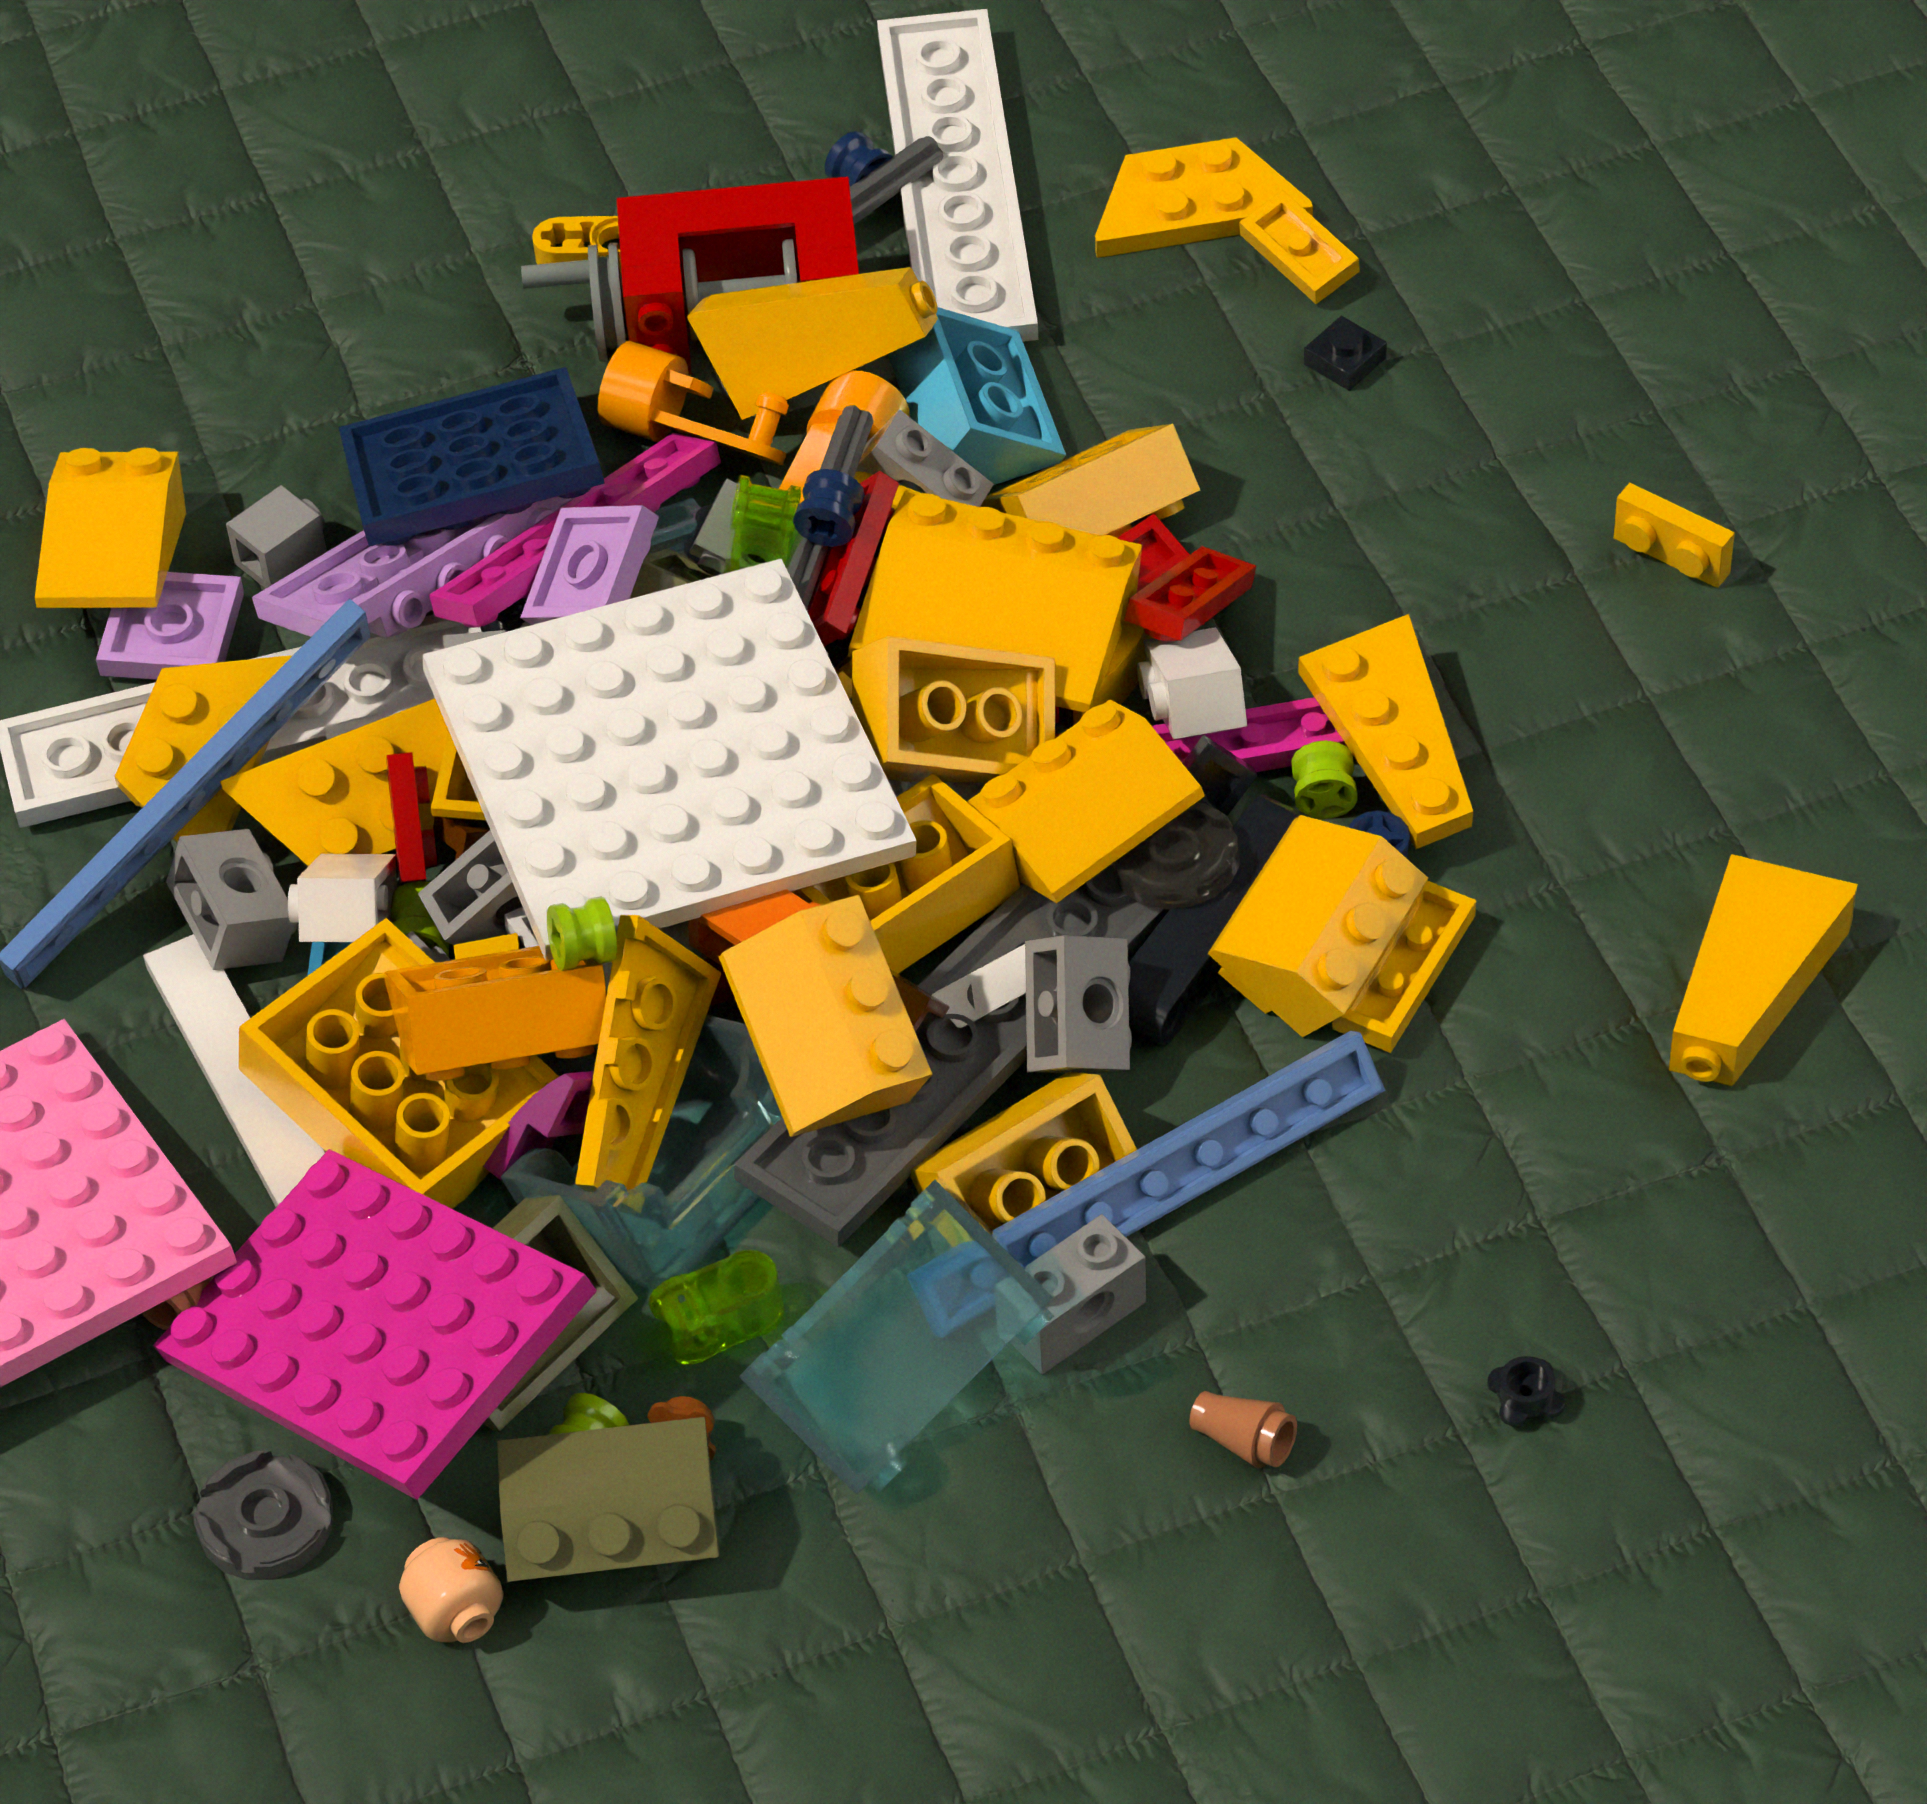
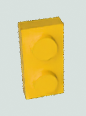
M1281 190L1239 222L1241 236L1315 304H1318L1360 272L1359 258L1284 190Z
M1630 482L1617 496L1614 539L1626 544L1637 552H1643L1678 569L1689 577H1695L1716 588H1719L1729 576L1735 532Z

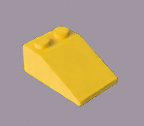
M146 447L133 449L129 452H99L93 448H79L70 452H60L48 487L35 591L36 608H157L186 516L178 452H159L156 449Z
M887 636L852 652V706L887 780L920 782L934 773L943 782L987 783L997 776L1006 774L1026 760L1040 744L1055 739V658Z

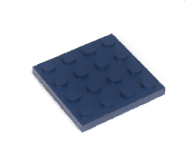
M566 367L338 427L369 547L381 543L386 546L400 545L410 541L415 534L437 528L444 530L460 529L472 523L475 518L497 512L516 514L525 511L535 502L557 496L565 499L579 497L590 491L592 487L605 484L601 466Z

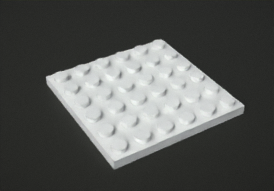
M782 558L422 654L425 676L545 961L553 959L547 933V910L550 905L564 903L570 908L581 907L589 898L602 896L609 904L617 937L620 915H639L658 929L700 918L702 914L785 889L789 891L798 890L916 856L917 840Z

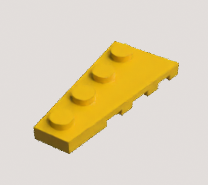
M1409 614L1299 657V675L1391 813L1400 817L1408 826L1410 841L1415 849L1472 827V805Z
M620 915L616 937L617 953L611 967L575 1185L616 1211L636 1213L721 972L641 916Z

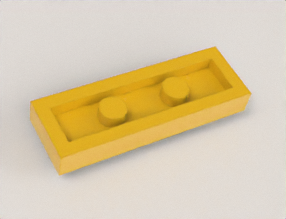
M1427 880L1346 1013L1332 1021V1029L1343 1034L1349 1031L1360 1032L1365 1043L1391 1053L1476 915V900Z

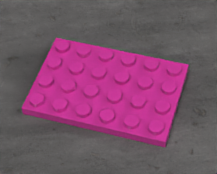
M328 1149L317 1163L308 1169L305 1176L274 1211L265 1217L257 1230L234 1254L237 1263L217 1273L202 1290L197 1306H191L181 1312L153 1346L163 1359L171 1365L418 1500L597 1290L584 1273Z

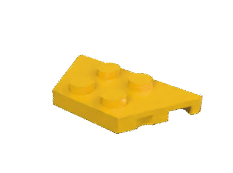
M1237 137L1128 154L1124 157L1095 234V252L1097 258L1241 235L1239 222L1281 190L1290 195L1312 216L1313 205L1310 199Z
M292 656L162 668L114 776L119 789L136 806L143 808ZM269 741L235 775L258 767ZM221 788L172 839L178 844L180 836L231 831L241 806Z
M434 698L221 780L220 783L223 791L231 799L236 801L278 841L282 842L306 866H309L320 854H387L395 851L396 847L386 756L412 752L414 767L426 766L430 803L419 804L418 806L421 830L433 829L435 816H432L431 804L446 744L448 728Z

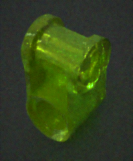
M739 475L730 515L729 529H731L724 574L740 570L739 559L747 554L758 555L766 562L782 558L786 567L789 543L795 529L793 518L800 503L801 487L791 485L788 490L752 484L750 477Z
M757 1250L738 1251L723 1260L691 1273L671 1277L653 1290L648 1302L655 1318L663 1320L671 1336L669 1349L676 1362L682 1364H696L706 1361L720 1351L754 1337L768 1334L781 1323L785 1312L776 1265L768 1255ZM759 1291L754 1295L744 1296L745 1293ZM680 1295H683L685 1299L682 1303L678 1299ZM695 1335H697L699 1338V1341L697 1343H695L692 1338Z

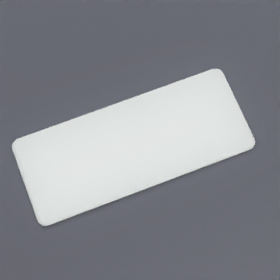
M1025 944L938 990L932 996L950 1006L946 1014H960L974 1022L1026 993ZM970 984L972 988L974 1008L971 1006L967 998V991ZM950 1019L958 1028L968 1025L961 1020Z

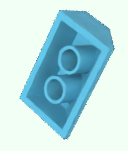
M938 307L936 313L938 320L926 337L888 354L902 395L909 406L911 419L990 480L993 485L1058 464L1066 456L1018 331Z

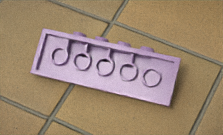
M557 496L535 502L525 511L516 514L497 512L475 518L472 523L460 529L444 530L437 528L415 534L410 541L395 546H386L381 543L369 547L363 530L254 595L252 599L259 619L312 637L350 598L366 612L371 633L386 638L399 635L409 628L419 626L423 622L426 613L433 610L429 596L431 593L574 498L565 499Z

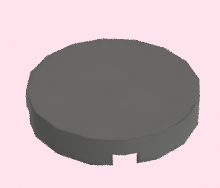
M253 1451L227 1461L207 1478L200 1491L201 1499L197 1505V1511L195 1508L194 1525L204 1553L219 1569L246 1580L277 1579L300 1570L321 1552L332 1532L334 1506L322 1474L307 1460L289 1454V1458L283 1456H272L271 1451Z

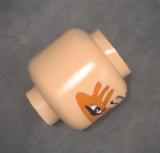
M438 1537L421 1544L409 1555L405 1562V1570L399 1583V1590L404 1604L428 1638L435 1642L459 1641L467 1643L480 1638L491 1628L504 1594L499 1579L478 1547L467 1540Z

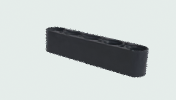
M1264 794L1258 796L1251 803L1130 960L1128 998L1129 1028L1131 1031L1162 1046L1168 1045L1176 1037L1221 977L1218 972L1222 966L1208 954L1211 947L1293 820L1300 815L1313 817Z

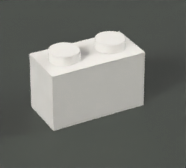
M1216 627L1193 631L1181 641H1162L1155 638L1144 640L1146 661L1137 663L1141 695L1143 699H1149L1154 720L1163 719L1173 739L1247 726L1241 668Z
M320 854L297 878V884H291L289 887L288 916L291 923H299V942H354L385 918L393 922L391 918V903L393 893L397 889L396 854Z

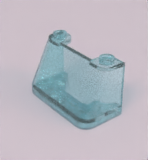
M706 1015L647 1183L642 1182L634 1189L627 1190L624 1184L606 1180L592 1193L575 1185L579 1161L571 1168L560 1152L539 1147L523 1154L501 1176L514 1201L519 1204L526 1198L560 1195L622 1276L635 1284L660 1292L671 1290L678 1285L762 1199L734 1180V1163L782 1118V1115L746 1025Z
M942 1178L935 1179L911 1203L912 1206L905 1212L906 1215L898 1218L889 1227V1230L794 1325L790 1326L781 1335L783 1337L782 1340L779 1339L767 1352L764 1351L739 1376L856 1495L869 1483L880 1492L908 1464L899 1453L1015 1336L1026 1345L1054 1317L1045 1307L1054 1298V1295Z

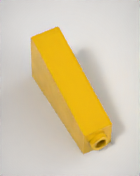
M906 267L713 294L701 299L688 314L687 318L741 419L744 420L757 414L759 408L755 406L757 397L765 391L780 395L788 400L926 337L938 320L936 316L938 307L929 285L923 280L918 281L912 268Z
M1731 854L1673 1029L1669 1071L1685 1074L1698 1081H1713L1733 1086L1849 934L1858 884Z

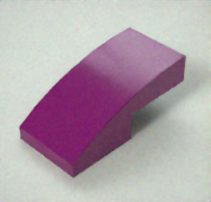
M594 1071L565 1073L535 1093L508 1122L510 1127L483 1167L500 1180L538 1176L557 1136L584 1134Z

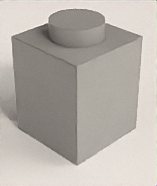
M282 485L226 523L234 563L265 589L327 552L323 534L325 520L319 509L308 499H298Z

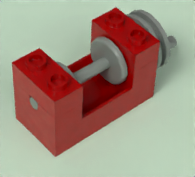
M849 177L619 197L616 199L620 255L618 243H609V255L599 256L597 245H588V260L521 266L523 289L590 283L596 344L600 362H609V350L618 349L623 343L628 341L629 337V341L683 357L688 366V374H692L687 316L701 299L713 294L859 274ZM689 322L691 341L698 342L699 339Z

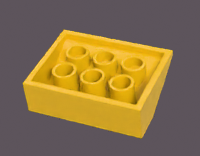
M905 490L888 524L849 645L848 657L852 658L853 651L887 636L1054 657L1055 706L1085 713L1092 708L1114 655L1125 624L1124 620L1129 598L1137 593L1142 545L1120 540L1111 535H1098L1063 527L1051 521H1037L1003 513L990 507H977L942 499L934 494H921Z
M385 918L239 1026V1070L325 1151L331 1149L453 1209L465 1200L489 1174V1171L483 1166L510 1127L508 1122L535 1093L560 1076L537 1055L530 1056L529 1064L513 1069H493L490 1063L467 1066L463 1076L449 1080L432 1081L427 1080L425 1074L417 1075L404 1058L385 984L384 971L435 962L392 922Z

